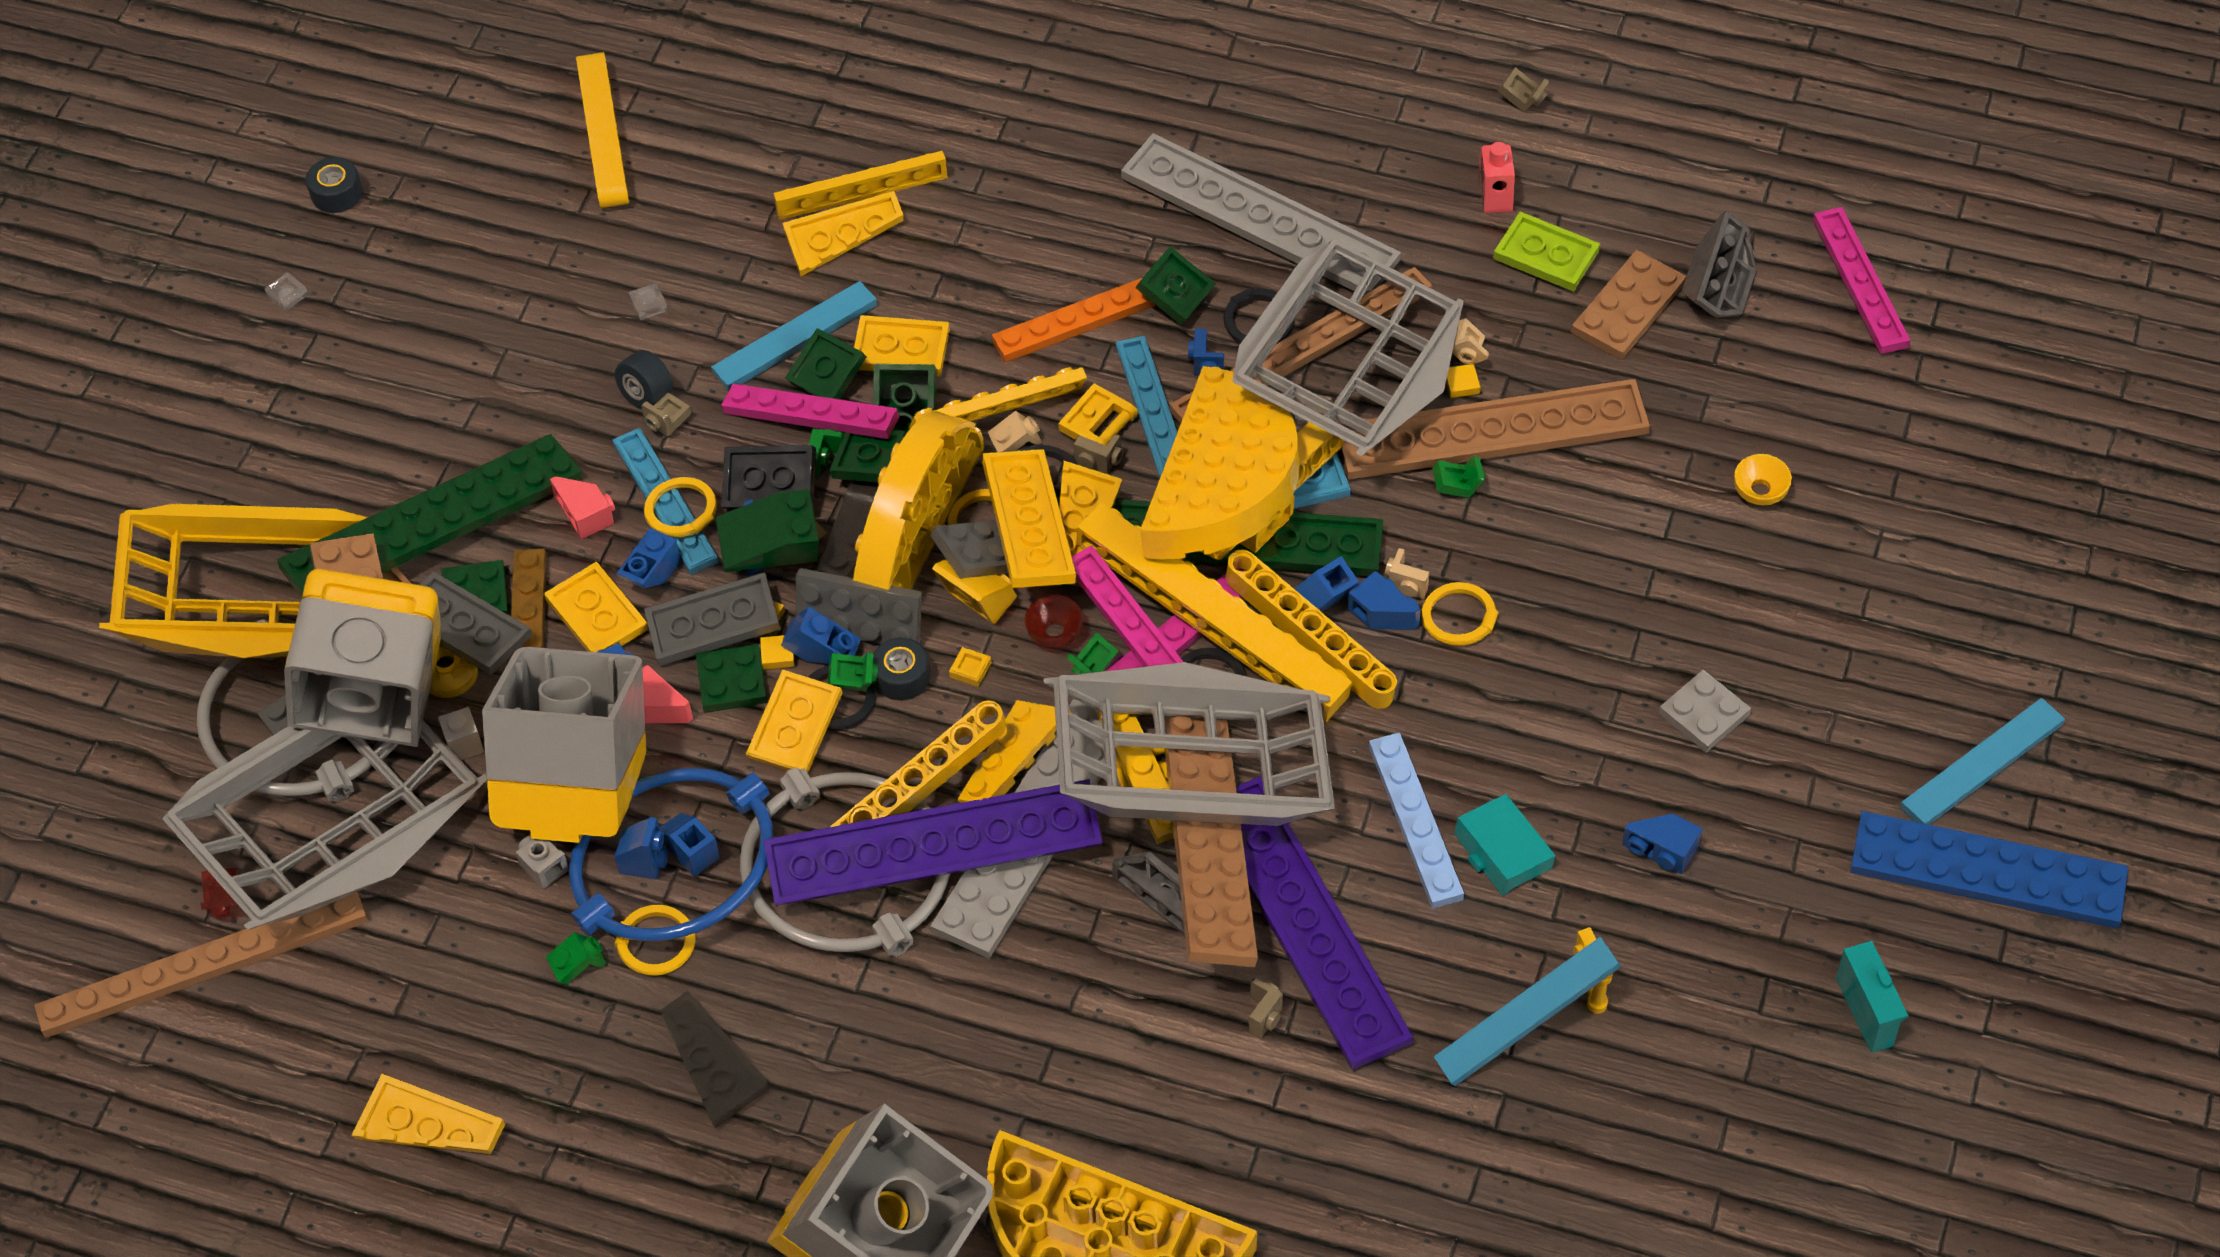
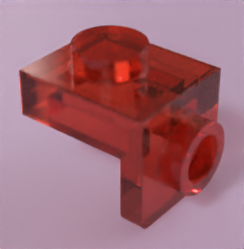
M237 868L225 869L230 876L237 875ZM208 871L201 872L204 903H201V910L211 911V917L231 915V909L240 908Z

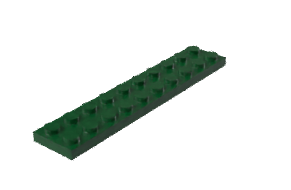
M548 434L315 542L373 533L383 573L553 494L550 479L555 476L576 481L583 480L582 470L552 434ZM310 544L277 559L279 569L301 598L306 578L314 570Z
M1116 499L1113 508L1118 510L1123 518L1134 526L1142 527L1151 502ZM1293 512L1289 520L1256 553L1239 543L1220 560H1216L1206 554L1204 555L1200 551L1185 553V558L1180 559L1190 563L1228 565L1229 556L1236 550H1247L1270 569L1316 572L1342 556L1354 575L1370 576L1375 571L1379 573L1383 519Z

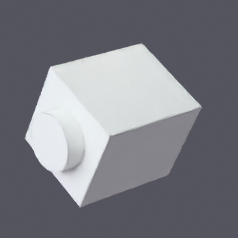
M469 707L438 717L447 746L460 760L484 753Z

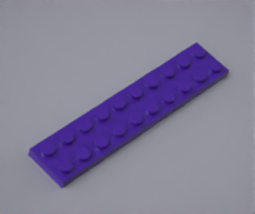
M1259 776L1236 786V792L1240 794L1264 795L1262 777ZM1289 823L1279 826L1241 824L1249 890L1351 1070L1413 1044L1412 1034Z
M1090 779L1074 782V784L1091 785ZM1060 784L763 840L775 906L1102 845L1096 810L1060 793Z

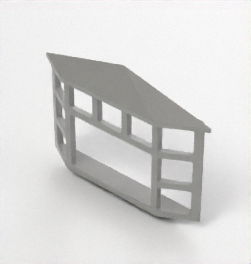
M1332 240L1301 259L1238 348L1232 382L1359 448L1356 454L1362 456L1444 392L1464 300L1458 298L1457 301H1454L1342 242ZM1335 255L1366 270L1350 299L1319 284ZM1376 275L1406 291L1390 320L1359 305L1361 298ZM1312 295L1382 331L1334 403L1261 366ZM1414 296H1418L1446 311L1430 340L1398 325ZM1390 337H1395L1422 351L1411 368L1381 353ZM1372 364H1376L1403 378L1393 396L1362 380ZM1252 377H1255L1284 393L1281 394L1273 390L1272 388L1252 379ZM1353 392H1357L1385 407L1374 424L1343 409ZM1293 398H1295V399H1297V400H1299V401H1301V402H1303V403H1305V404L1311 406L1312 408H1314V409H1316V410H1318V411L1324 413V415H1321V414H1319L1318 412H1316V411H1314V410H1312V409H1310V408H1308V407H1306V406H1304V405H1302V404L1296 402L1295 400H1293ZM1333 420H1337V421H1339V422H1341V423H1343V424H1345V425H1347V426H1349V427H1351V428L1357 430L1358 432H1360V433H1362V434H1364V435H1366V436L1364 437V436H1362V435H1360V434H1358V433H1356V432H1354V431H1352V430H1350V429H1348V428L1342 426L1341 424H1339V423H1337V422H1335V421H1333Z
M1186 662L1043 678L1045 684L1054 688L1060 793L1109 817L1279 826L1335 809L1321 703L1330 701L1328 695ZM1068 696L1102 712L1103 728L1069 713ZM1307 708L1309 729L1269 740L1267 720ZM1113 713L1153 715L1155 734L1114 731ZM1164 716L1204 718L1206 737L1168 735L1165 731ZM1216 719L1255 721L1258 740L1218 738ZM1070 728L1102 743L1105 751V763L1072 749ZM1312 742L1314 764L1273 775L1270 754ZM1115 746L1258 754L1260 757L1264 795L1118 787ZM1072 764L1105 779L1107 786L1074 784ZM1313 777L1317 779L1319 798L1275 796V789Z
M424 720L420 737L433 750V754L406 782H402L383 761L398 744L384 742L374 751L363 738L288 726L196 781L162 820L251 919V921L243 925L248 930L306 915L392 877L486 782L487 774L485 773L477 778ZM341 737H346L394 790L277 863H273L225 808ZM443 761L463 784L428 806H425L412 791ZM399 800H404L415 811V814L382 833L370 818ZM214 815L233 836L202 844L183 822ZM362 827L373 840L342 860H339L327 847V845L354 828ZM244 848L262 869L232 877L212 854ZM314 853H317L327 863L329 868L295 888L283 873ZM272 880L286 895L262 910L241 888Z

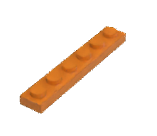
M1140 278L992 334V342L1002 360L1006 363L1154 307L1156 304L1135 288L1142 279Z

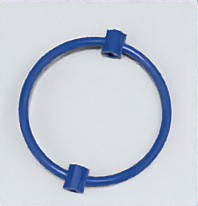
M682 768L659 772L638 780L632 798L649 789L682 781L710 782L730 789L726 792V795L735 809L741 814H745L752 809L757 817L760 828V847L756 861L748 877L736 892L710 912L691 921L669 927H633L611 919L616 914L600 893H596L591 898L588 897L583 883L582 868L586 849L593 836L583 835L580 842L574 844L569 865L571 890L579 906L571 915L581 930L587 936L601 928L608 933L629 940L665 941L702 931L736 910L752 894L766 872L768 863L763 840L774 838L771 817L766 805L762 801L770 793L761 779L754 772L739 780L734 776L715 770Z

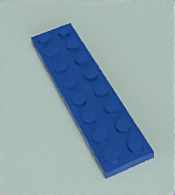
M1861 811L1850 873L2118 929L2122 917L2128 866Z

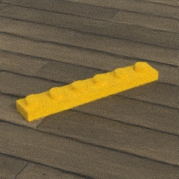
M943 151L775 192L774 199L778 218L783 220L888 192H895L948 178L946 159Z
M1071 367L1064 368L1051 377L1037 376L1030 379L1027 384L1020 386L1009 384L1001 388L999 392L992 394L982 392L973 396L972 400L965 402L954 400L945 404L943 408L934 411L967 421H975L1081 390L1087 377L1083 367L1075 370ZM932 408L923 409L917 412L912 419L909 429H911V427L923 415L932 412Z
M1095 710L1102 724V712ZM1113 713L1114 731L1143 733L1135 714ZM1115 746L1117 759L1130 787L1169 789L1150 747ZM1146 819L1157 844L1174 839L1172 820Z

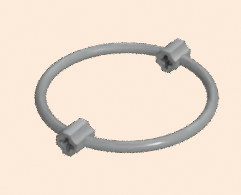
M265 619L257 621L260 623H269V621H266ZM227 657L223 660L206 682L199 699L197 709L198 736L206 755L217 769L229 761L219 751L211 733L210 710L212 701L224 678L246 658ZM262 657L260 660L271 661L278 657ZM377 741L372 749L376 751L384 742ZM363 757L345 769L341 761L330 760L322 763L321 767L315 771L318 780L303 783H277L269 781L254 791L278 796H302L324 792L328 802L335 801L338 803L347 799L354 792L351 780L363 774L372 765Z
M795 767L787 771L784 777L780 779V786L783 791L774 796L765 805L770 817L788 802H791L795 809L805 810L812 807L815 801L820 798L818 790L820 788L837 785H856L876 789L887 779L875 775L852 772L831 773L810 778L805 768L799 769ZM922 801L913 809L920 811L931 809V807L925 801ZM756 816L745 834L741 848L740 873L742 884L753 868L754 849L760 835ZM950 874L936 876L932 889L925 901L904 921L900 919L898 914H891L889 912L879 917L878 921L872 925L874 935L859 938H828L794 927L768 906L758 887L754 889L748 899L759 916L769 926L801 945L834 952H855L882 946L888 956L894 955L897 957L905 953L913 945V937L910 932L925 921L936 908L947 887Z

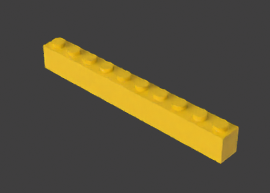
M1101 502L1077 527L1076 542L1079 546L1086 549L1092 545L1111 569L1268 682L1302 690H1313L1316 693L1328 695L1330 701L1321 703L1322 716L1325 723L1349 698L1352 681L1342 670L1331 667L1324 662L1318 653L1309 651L1299 644L1293 635L1282 632L1272 624L1269 618L1262 614H1257L1241 598L1233 597L1226 592L1216 580L1208 579L1198 572L1192 563L1182 559L1144 558L1141 527L1134 526L1128 522L1118 510L1109 508Z

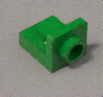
M831 429L812 430L808 445L816 447L815 477H820L822 467L828 465L830 454L837 453L843 438L842 432Z

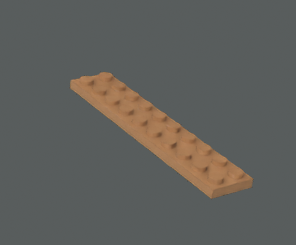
M1636 379L1419 411L1362 456L1356 454L1359 448L1347 441L1344 442L1340 451L1347 479L1350 480L1433 467L1438 460L1461 463L1468 462L1472 456H1478L1481 460L1649 434L1650 424ZM1378 418L1365 420L1374 424ZM1339 423V424H1341L1342 426H1344V427H1346V428H1348V429H1350V430H1352V431H1354V432H1356V433H1358V434H1360V435H1362V436H1364V437L1366 436V435H1364V434L1358 432L1357 430H1355V429H1353V428H1351V427H1349V426H1347V425H1345V424H1343V423Z
M1164 716L1166 734L1206 737L1204 718ZM1216 719L1217 737L1230 738L1227 720ZM1164 748L1170 790L1237 793L1231 752ZM1172 820L1188 961L1255 967L1258 956L1241 824Z

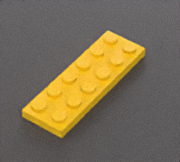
M1044 449L983 453L982 463L1012 588L1075 584L1076 572Z

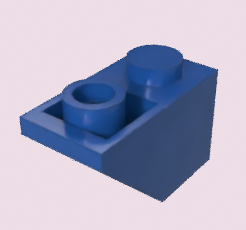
M649 528L616 573L617 577L641 588L664 584L681 562L677 539Z
M1341 556L1314 572L1298 585L1295 590L1322 612L1346 598L1348 592L1356 587L1359 581Z
M1377 571L1373 572L1348 592V611L1369 629L1415 630L1419 627L1420 608L1417 602L1411 597H1406L1397 589L1392 580L1384 578Z
M808 606L790 621L781 646L806 662L829 664V658L832 653L855 656L861 639Z
M679 813L659 827L660 832L664 833L663 844L693 877L720 859L716 838L696 817Z
M1675 814L1628 823L1624 830L1622 845L1636 855H1643L1657 862L1663 869L1673 870L1682 874L1700 845L1703 828Z
M650 817L623 829L614 857L619 874L657 880L660 868L666 867L668 849L664 848V833L660 832L657 818Z

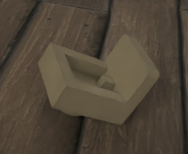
M1515 67L1504 80L1498 92L1525 112L1532 104L1537 107L1547 95L1544 89L1549 81L1544 78L1537 85Z
M668 392L654 406L647 401L641 405L644 416L643 420L646 426L652 431H659L667 437L692 414L689 405Z
M1116 434L1113 435L1107 446L1080 435L1074 443L1076 462L1080 466L1105 474H1109L1112 467L1120 463L1124 450L1121 448V436Z
M1254 978L1251 982V998L1259 1002V1004L1249 1016V1033L1261 1039L1267 1030L1272 1031L1280 1020V1012L1283 1009V993L1273 983L1269 981L1263 982L1258 978Z

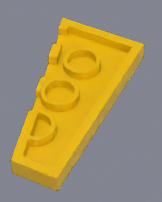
M892 191L782 224L799 274L802 277L904 221L896 194Z
M1063 461L1059 510L1072 557L1084 550L1076 542L1077 527L1101 502L1107 507L1113 508L1122 485V479Z
M1019 700L1015 702L1005 719V732L988 747L958 798L959 803L1005 795L1016 783L1013 778L1020 771L1028 769L1035 761L1033 756L1043 745L1049 746L1056 738L1054 733L1056 731L1054 706Z
M381 1074L352 1136L356 1140L491 1154L506 1123L499 1117Z

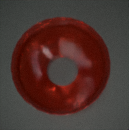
M1053 594L1040 597L1033 601L1025 613V627L1028 635L1034 642L1045 647L1056 648L1068 645L1077 638L1081 631L1083 622L1082 612L1075 601L1063 595ZM1050 625H1059L1064 629L1058 636H1050L1045 632L1046 628Z

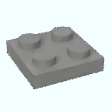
M1703 669L1659 707L1658 714L1707 753L1750 716L1751 707Z

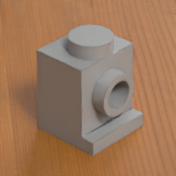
M530 835L519 843V850L516 851L519 865L543 890L569 871L565 854L561 850L559 851L549 840L531 839Z

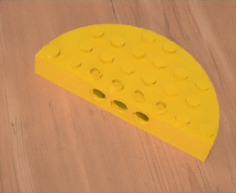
M1203 366L1140 529L1144 558L1180 559L1185 558V553L1203 550L1205 555L1234 546L1269 525V519L1277 512L1281 514L1293 497L1297 488L1300 471L1298 437L1293 417L1286 409L1232 382L1234 374L1232 371Z
M932 411L923 415L911 427L900 444L896 443L894 445L888 467H883L878 477L879 487L874 497L863 534L858 536L855 544V551L858 552L853 581L887 590L891 586L912 589L935 545L934 540L930 536L934 526L945 525L951 508L958 500L985 448L981 430L975 427L976 424L974 422L938 411Z
M999 1130L993 1143L987 1169V1180L993 1188V1196L988 1203L992 1232L1002 1257H1253L1257 1249L1256 1230Z

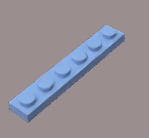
M1396 733L1369 740V750L1431 908L1434 909L1463 901L1464 892L1401 734Z

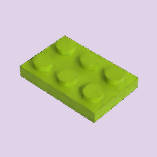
M1520 211L1494 250L1493 259L1574 292L1599 253L1600 243Z

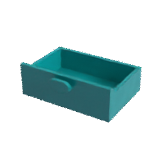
M1507 794L1457 819L1454 835L1470 854L1468 856L1470 864L1477 872L1483 871L1502 896H1505L1511 889L1552 869L1556 855Z
M1873 941L1843 949L1835 979L1871 1053L1893 1047L1900 1023L1908 1018L1909 1015L1894 987L1892 979Z

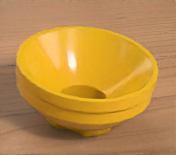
M1755 454L1741 460L1735 469V489L1743 499L1756 505H1771L1779 502L1787 495L1791 486L1792 476L1789 468L1782 460L1771 455ZM1763 484L1769 488V492L1764 495L1756 494L1752 490V486Z
M439 646L429 693L441 698L459 696L469 690L475 683L478 668ZM444 656L454 658L453 664L449 667L441 668L436 665L437 661Z

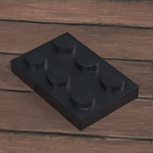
M813 445L725 447L721 507L725 510H733L744 506L745 502L750 499L755 502L778 492L803 489L810 490L813 507L816 447Z

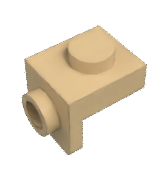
M1466 318L1459 320L1452 353L1462 363L1469 365L1488 359L1489 352L1482 347L1485 335Z
M1014 411L988 431L997 452L1016 451L1028 441L1034 445L1042 443L1037 433L1040 431L1037 423L1030 416L1026 418L1017 411Z
M1399 548L1395 558H1389L1385 575L1389 576V579L1394 582L1397 589L1405 596L1425 599L1429 585V572L1404 565L1405 550Z

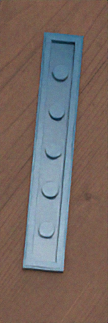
M859 281L711 366L712 373L729 392L732 384L741 385L802 350L817 328L829 334L876 307L877 299Z
M1144 335L1117 341L1116 350L1134 405L1139 412L1138 417L1160 480L1176 438L1177 430Z
M640 428L612 439L616 451L645 500L655 487L670 480L669 475ZM677 489L664 493L655 504V517L666 525L683 526L695 520ZM702 531L697 535L675 538L677 539L680 558L690 575L719 563L716 553Z
M2040 698L1903 800L1900 808L1914 822L1932 824L2063 726L2065 718L2043 698Z
M1599 937L1436 1054L1434 1058L1450 1083L1456 1086L1622 966L1604 940Z

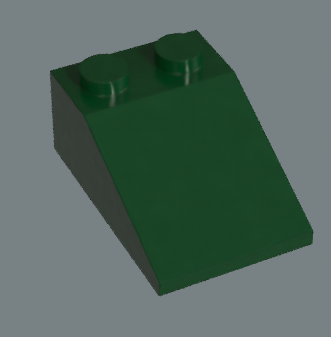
M874 364L873 405L897 408L900 417L893 430L905 431L907 434L910 430L909 426L917 412L927 408H932L933 411L937 410L938 370L935 364Z
M809 489L778 492L716 517L724 572L818 561L819 540Z

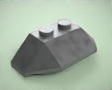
M1727 210L1720 215L1697 245L1682 288L1683 293L1715 318L1738 317L1742 315L1756 273L1753 248L1748 238L1750 236L1749 227Z
M1152 852L1116 858L1112 862L1113 879L1185 936L1177 862L1172 863L1165 856Z

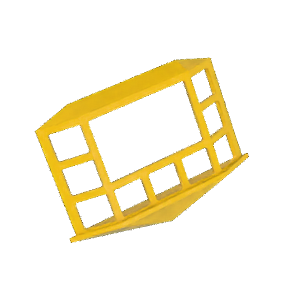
M168 504L142 510H126L120 514L110 622L99 623V628L162 652L237 658L287 657L295 623H279V616L282 614L298 615L301 602L177 599L181 543L183 541L309 545L368 517L331 508ZM133 526L170 540V562L131 549ZM130 561L167 575V598L129 585ZM126 597L165 611V620L124 619ZM177 612L217 613V621L175 620V614ZM229 613L268 614L269 623L227 622V615Z

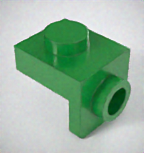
M1472 456L1465 465L1438 460L1432 467L1437 492L1470 498L1484 481V470L1478 456Z
M1096 632L1077 657L1070 653L1067 659L1074 664L1071 670L1077 675L1106 671L1119 660L1123 653Z
M832 653L829 658L828 684L840 687L841 689L866 691L877 678L878 665L873 663L874 654L866 653L862 657Z
M575 932L545 956L558 982L565 985L571 982L589 965L601 968L606 964L601 954L602 947L600 943L592 936L587 937Z

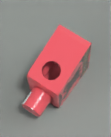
M1502 142L1484 145L1480 150L1478 165L1483 213L1513 212L1515 173L1511 146ZM1497 181H1500V187H1502V189H1493V184Z

